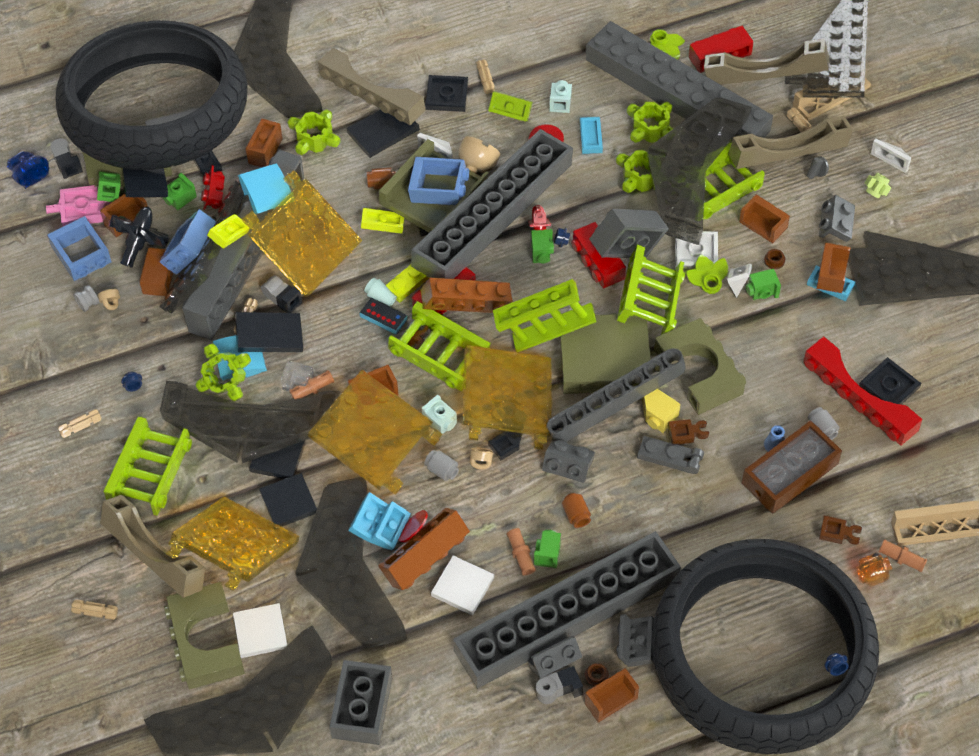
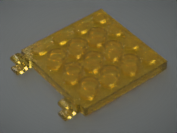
M293 170L283 178L293 190L261 222H259L257 215L252 211L241 220L252 230L248 236L300 292L307 297L363 240L306 178L301 181L299 175Z
M466 345L464 355L463 425L469 426V440L478 441V435L481 434L482 427L534 435V449L543 450V444H546L547 437L550 436L547 423L552 418L551 357Z
M361 370L310 430L308 437L378 490L384 485L396 495L401 489L403 482L396 477H392L393 472L422 437L435 446L440 440L442 433L434 428H430L433 423L431 420L364 370Z
M222 497L172 532L171 540L168 542V545L172 547L166 552V555L174 559L183 548L197 554L200 558L206 559L229 572L227 577L230 580L224 586L233 591L238 587L241 580L250 582L296 546L300 536L234 501Z

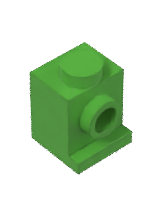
M99 171L97 200L113 202L119 198L120 174Z
M182 173L178 175L179 178L167 185L168 197H163L166 204L172 205L177 211L197 197L194 184Z
M552 229L531 230L533 263L544 264L550 262V254H554Z
M774 269L749 275L746 291L749 296H752L753 300L766 299L774 295V298H779L781 284Z
M544 530L542 532V538L537 539L534 565L557 568L561 533H556L553 530Z

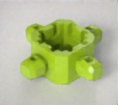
M646 102L642 107L630 104L627 108L628 115L633 118V131L631 132L630 139L635 143L643 139L653 143L657 142L661 137L672 141L676 137V131L669 126L672 105L669 102H664L661 105L655 102ZM644 118H655V121L659 124L658 126L648 127L647 123L644 122Z
M326 109L320 114L308 112L301 119L291 117L288 120V127L296 132V153L303 155L308 150L315 153L321 152L327 145L338 147L340 138L332 133L331 111ZM318 127L321 135H313L311 138L310 134L307 133V129L310 130L311 128L315 129Z
M653 149L649 153L644 150H636L631 156L620 153L616 157V163L624 168L623 191L630 193L637 189L643 192L649 191L653 185L659 188L667 186L668 178L660 174V150ZM644 165L645 169L650 171V175L646 174L645 176L642 174L639 176V173L634 171V167L637 168Z
M209 344L204 347V353L206 358L210 360L202 364L201 373L203 377L196 382L198 391L204 392L209 389L217 393L228 391L227 395L232 401L241 399L243 393L237 385L245 379L246 372L243 368L250 364V356L247 353L238 356L229 352L219 354L220 351L217 346ZM223 360L228 361L230 370L234 372L232 374L233 378L224 385L219 384V379L213 374L215 371L214 367Z

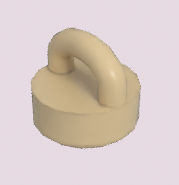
M109 289L98 294L99 302L103 303L104 307L108 310L117 309L119 305L118 299H120L119 290Z
M480 447L471 449L470 464L474 468L482 470L491 466L492 450ZM476 460H478V461H486V463H485V464H478V463L476 462Z

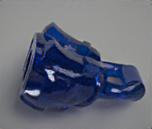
M21 151L7 161V168L13 172L12 178L25 189L40 182L49 175V162L43 156Z

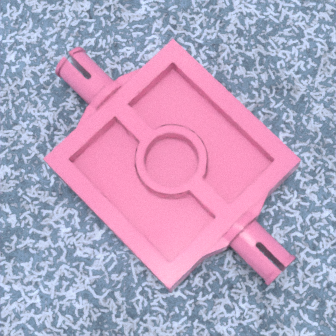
M94 185L60 189L58 204L46 205L47 214L59 212L63 227L84 216L90 224L103 222L100 210L112 202L97 200V187H94Z

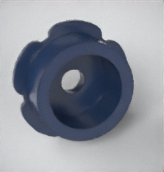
M566 227L564 229L558 228L556 231L554 244L559 245V247H562L563 244H568L570 233L567 232Z
M136 372L126 373L121 379L122 386L129 392L137 391L142 386V375Z
M833 653L827 657L824 666L831 675L838 676L848 669V659L845 655L841 656V654Z

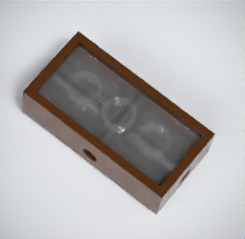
M810 420L747 467L743 473L742 484L774 514L839 464L842 450Z

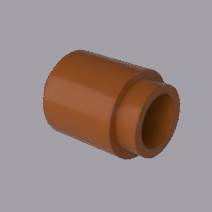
M391 167L367 171L368 188L381 189L396 171H392Z
M570 493L565 496L562 507L570 524L575 528H582L591 522V513L583 496L576 493Z

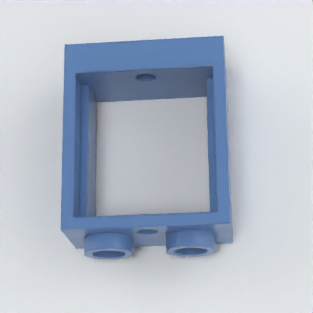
M415 157L408 188L411 203L456 205L466 193V186L464 184L469 179V168H466L465 161L462 159ZM425 175L458 176L455 190L423 188Z
M200 209L197 210L177 229L160 263L177 275L199 255L208 238L207 234L214 227L216 221Z
M85 216L47 235L52 249L74 281L112 262L107 247ZM90 236L99 250L72 263L63 248Z

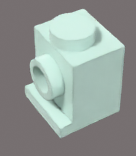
M563 80L552 83L550 112L570 113L572 84H568ZM555 102H566V104H560Z
M436 395L422 407L423 420L440 435L452 430L457 423V413L444 403L439 395Z

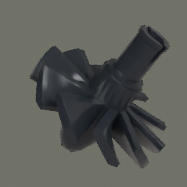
M149 206L142 208L136 214L133 221L124 216L118 217L114 214L110 219V227L115 228L118 232L128 233L125 240L127 247L120 261L122 265L127 267L129 265V267L133 268L138 251L143 249L145 242L161 247L167 246L170 237H168V234L157 231L158 229L151 227L153 217Z

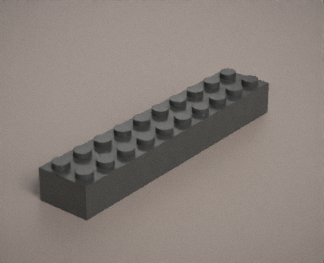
M612 21L586 44V60L659 104L669 102L674 113L689 122L696 121L726 139L729 143L732 142L733 137L754 134L765 138L771 131L772 114Z
M540 129L411 250V267L429 278L454 279L572 165L573 148Z
M278 150L275 157L273 156L270 159L269 165L277 163L295 201L305 184L302 158ZM250 200L242 205L241 213L238 217L251 228L247 234L224 249L220 246L218 250L214 251L209 266L204 268L201 279L193 286L192 294L189 298L185 299L182 310L189 333L212 341L293 203L255 215Z
M655 531L454 638V652L478 689L532 659L533 655L571 636L574 637L669 586L674 577L681 571V566Z

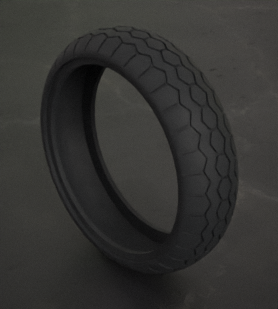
M153 20L136 22L111 29L84 44L73 54L63 68L56 87L55 101L57 115L64 132L82 152L102 163L133 170H152L187 163L219 146L238 125L245 110L248 88L246 74L240 59L234 50L220 37L196 25L177 21ZM170 63L190 66L209 74L219 82V86L213 96L200 108L179 119L156 125L128 126L116 124L93 115L85 108V104L91 94L105 81L123 71L149 64Z
M746 539L726 543L701 554L674 577L664 592L656 610L652 628V654L655 670L665 694L676 710L693 727L709 738L737 750L758 754H783L807 749L824 742L841 731L858 714L875 682L879 663V640L874 617L864 596L855 583L838 566L822 555L794 543L774 539ZM764 578L793 585L817 599L836 620L846 642L848 673L831 695L816 705L798 712L771 715L753 713L732 706L711 693L699 681L685 658L681 644L680 628L695 603L713 589L741 579Z

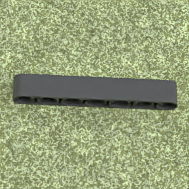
M676 348L666 350L550 418L547 428L552 439L567 442L683 374L686 365L681 351ZM621 394L619 397L613 398L615 395ZM601 405L600 408L594 409L596 406Z

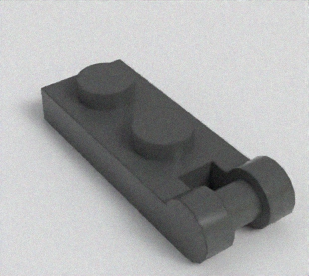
M644 436L637 459L697 474L700 469L699 461L703 459L704 451L699 448L691 449ZM684 458H688L691 460L686 462L684 461Z

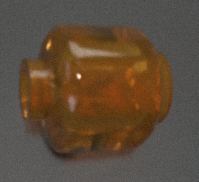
M877 552L860 558L858 566L855 567L862 584L866 583L870 587L889 580V571L892 570L889 559L887 557L882 558Z

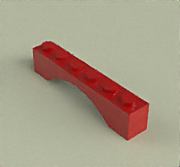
M823 336L806 350L803 363L807 369L815 372L826 385H830L835 389L841 398L849 401L859 413H863L869 418L871 423L883 430L890 440L896 441L902 446L919 431L923 419L906 405L881 400L862 389L847 372L841 358L840 349Z

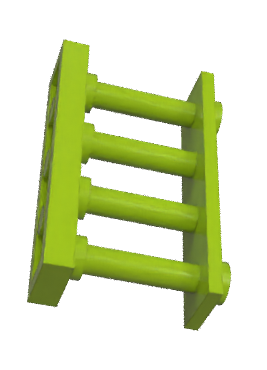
M731 143L668 178L667 191L672 196L682 192L696 207L695 221L697 223L704 219H709L717 211L750 192L759 190L763 186L765 175L763 170L753 175L746 167L736 169L728 155ZM732 164L746 180L736 184L722 167ZM715 173L729 189L720 194L705 178L706 176ZM699 183L713 199L703 203L689 186Z
M637 244L629 257L617 321L625 324L628 317H633L634 315L661 325V335L674 330L677 323L674 317L680 284L685 277V272L683 271L684 262L680 261L676 269L673 270L646 260L644 256L645 247ZM646 268L670 277V285L644 276L640 272L641 269ZM641 283L668 294V299L665 301L641 292L637 286ZM638 299L665 310V316L662 317L638 308L634 301Z
M573 279L493 310L496 329L502 332L510 328L513 332L512 335L517 353L596 323L592 303L583 306L579 304L578 301L580 299L577 285ZM568 305L573 309L563 314L558 310ZM548 313L552 316V318L541 321L538 318ZM527 321L533 324L524 329H521L519 324Z
M417 301L412 307V319L414 321L400 339L392 335L389 337L388 349L393 355L401 356L444 381L450 388L462 392L465 378L462 375L476 357H480L483 360L487 358L491 343L434 310L423 309V304ZM420 326H428L432 332L418 350L407 345ZM443 336L450 340V343L435 361L425 354L437 338ZM457 347H462L469 351L455 371L444 366Z
M137 417L103 491L106 500L123 495L149 502L153 515L158 516L161 508L163 509L167 503V494L184 455L191 449L192 439H190L188 429H183L180 438L151 431L147 419ZM149 439L176 447L170 457L142 449L144 441ZM142 458L165 464L167 467L164 474L159 475L134 468V463L136 459ZM135 477L159 485L155 494H150L125 487V483L128 478Z

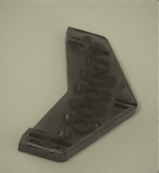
M255 0L234 49L244 68L247 85L287 118L304 116L308 112H322L319 97L287 54L292 0Z
M714 98L649 147L647 158L658 212L669 228L665 233L666 235L696 245L700 244L703 235L706 170L746 123L751 113V106L724 98Z
M166 381L160 412L163 420L182 431L183 429H188L190 436L236 463L239 460L241 446H244L241 457L243 464L333 430L337 424L341 393L340 391L329 390L318 392L317 396L265 405L241 404L188 388L187 384L178 381Z
M361 476L331 483L324 488L295 574L297 581L362 646L372 648L405 640L407 635L404 624L363 560L364 539L348 531L365 496L368 494L366 478Z
M312 625L303 630L241 691L155 713L144 719V722L164 756H210L273 752L263 733L267 731L276 748L280 747L331 668V654Z

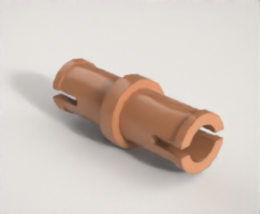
M326 370L312 379L310 377L307 378L306 382L289 389L293 400L297 402L311 393L313 395L318 393L317 390L334 383V379L329 370Z
M515 528L508 531L506 535L513 549L512 555L517 559L522 575L527 576L534 573L536 568L529 554L530 548L525 544L521 530Z
M884 539L879 553L897 560V564L901 565L903 563L919 572H922L928 560L908 551L909 548L899 547L888 542L886 539Z

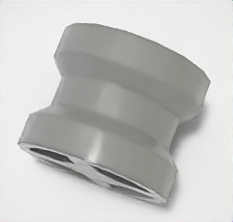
M89 285L84 287L83 291L73 294L77 304L84 312L89 310L90 306L100 303L96 293Z

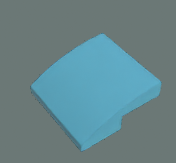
M277 163L238 175L244 195L249 197L254 215L295 202L289 185Z
M236 335L213 341V344L220 351L219 354L229 352L238 356L247 353L250 356V364L243 368L246 372V378L267 371L263 352H238ZM223 360L218 363L222 380L233 378L232 374L234 372L230 370L228 361Z
M369 492L365 496L348 531L372 544L393 550L411 513L393 501L387 504Z

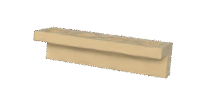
M857 59L795 93L793 107L807 121H810L870 88L871 83L861 74L863 64ZM858 79L862 85L853 86L851 82ZM844 89L847 90V93L840 95L835 94V91ZM823 97L832 99L828 104L819 102V99ZM811 106L816 107V110L809 114L804 108Z
M979 500L894 511L891 524L897 546L979 536V528L973 529L966 525L968 520H979ZM946 523H954L959 526V529L955 532H950L944 526ZM930 525L937 531L935 534L928 535L921 531L924 526ZM907 528L914 532V535L909 538H902L900 529Z

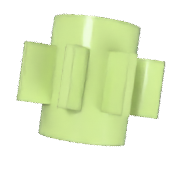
M876 173L875 176L869 175L864 182L867 186L866 192L876 198H880L881 195L887 196L891 190V187L888 185L890 180L879 173Z

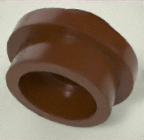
M771 249L764 257L765 265L771 269L782 268L786 260L783 252L779 249Z
M599 663L590 665L585 671V680L593 687L609 678L607 668ZM599 674L601 678L595 679L593 675Z

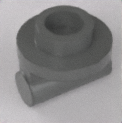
M822 156L815 157L806 176L810 179H813L815 176H825L829 170L827 160Z

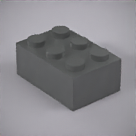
M612 208L606 214L601 224L595 229V232L590 237V241L601 257L629 258L638 244L645 247L644 256L647 258L669 228L656 211Z
M343 660L330 722L332 739L380 745L393 679L391 666Z

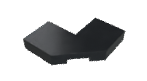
M513 404L494 414V419L504 432L489 440L488 446L500 461L520 448L525 419Z

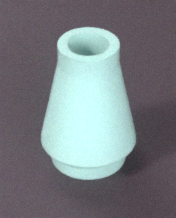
M372 278L364 290L368 297H372L390 307L397 299V296L380 279Z

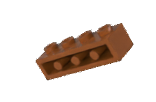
M429 278L421 289L423 309L493 313V310L513 302L510 283Z
M445 508L378 566L392 587L400 590L408 589L414 584V580L420 575L427 573L437 560L446 557L448 551L453 546L462 543L470 531L456 510Z

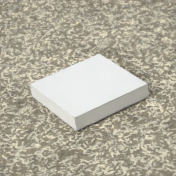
M676 230L675 269L680 261L684 262L683 269H696V261L701 254L713 263L718 261V232Z
M452 556L433 588L431 596L473 615L492 583L494 574Z
M279 603L233 613L241 658L288 649Z

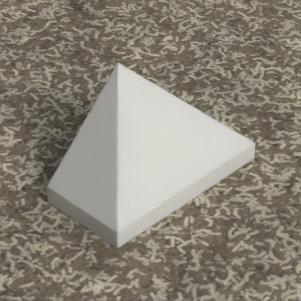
M422 133L417 135L418 148L429 139L434 142V151L448 159H453L449 142Z
M874 140L871 150L873 156L904 173L908 171L911 157L906 152L884 141Z
M751 264L731 269L727 280L736 298L750 275Z

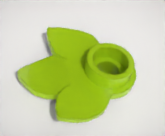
M655 30L650 36L651 45L677 60L680 58L678 46L685 43V40L680 35L667 34L664 30Z
M699 255L696 261V269L688 270L686 272L687 278L693 285L701 287L704 292L715 294L720 291L722 280L728 275L727 261L725 258H722L713 263L706 256ZM712 281L715 283V286L709 287L707 283Z

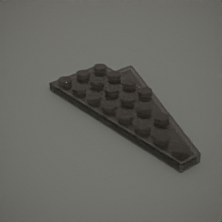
M841 0L812 39H825L829 54V70L785 76V84H803V97L865 98L868 0Z
M235 180L228 189L230 192L224 198L216 215L211 217L216 221L214 226L237 213L244 197L240 180L238 182ZM208 237L199 255L178 273V277L173 282L172 287L159 307L172 314L209 278L222 247Z
M864 231L863 234L865 248L850 249L848 262L853 281H855L859 306L979 294L978 256L869 231Z

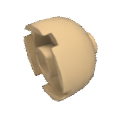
M466 136L459 148V159L465 161L466 168H469L475 174L477 172L485 173L493 169L501 153L490 144L488 147L483 145V141L480 139Z

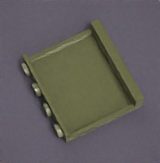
M427 139L379 190V204L430 233L488 178L489 173L485 172L480 177L469 170V179L464 184L466 186V193L456 205L411 203L408 188L415 157L448 159L434 151V142ZM426 174L423 188L455 190L458 176Z
M616 313L595 315L596 323L560 336L563 394L594 393L650 360L647 320L633 315V317L629 316L624 324L617 321L618 314Z

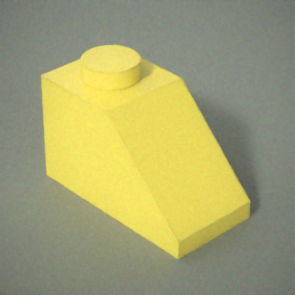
M659 389L642 397L645 421L651 428L658 429L664 433L668 428V422L674 421L679 416L680 403Z

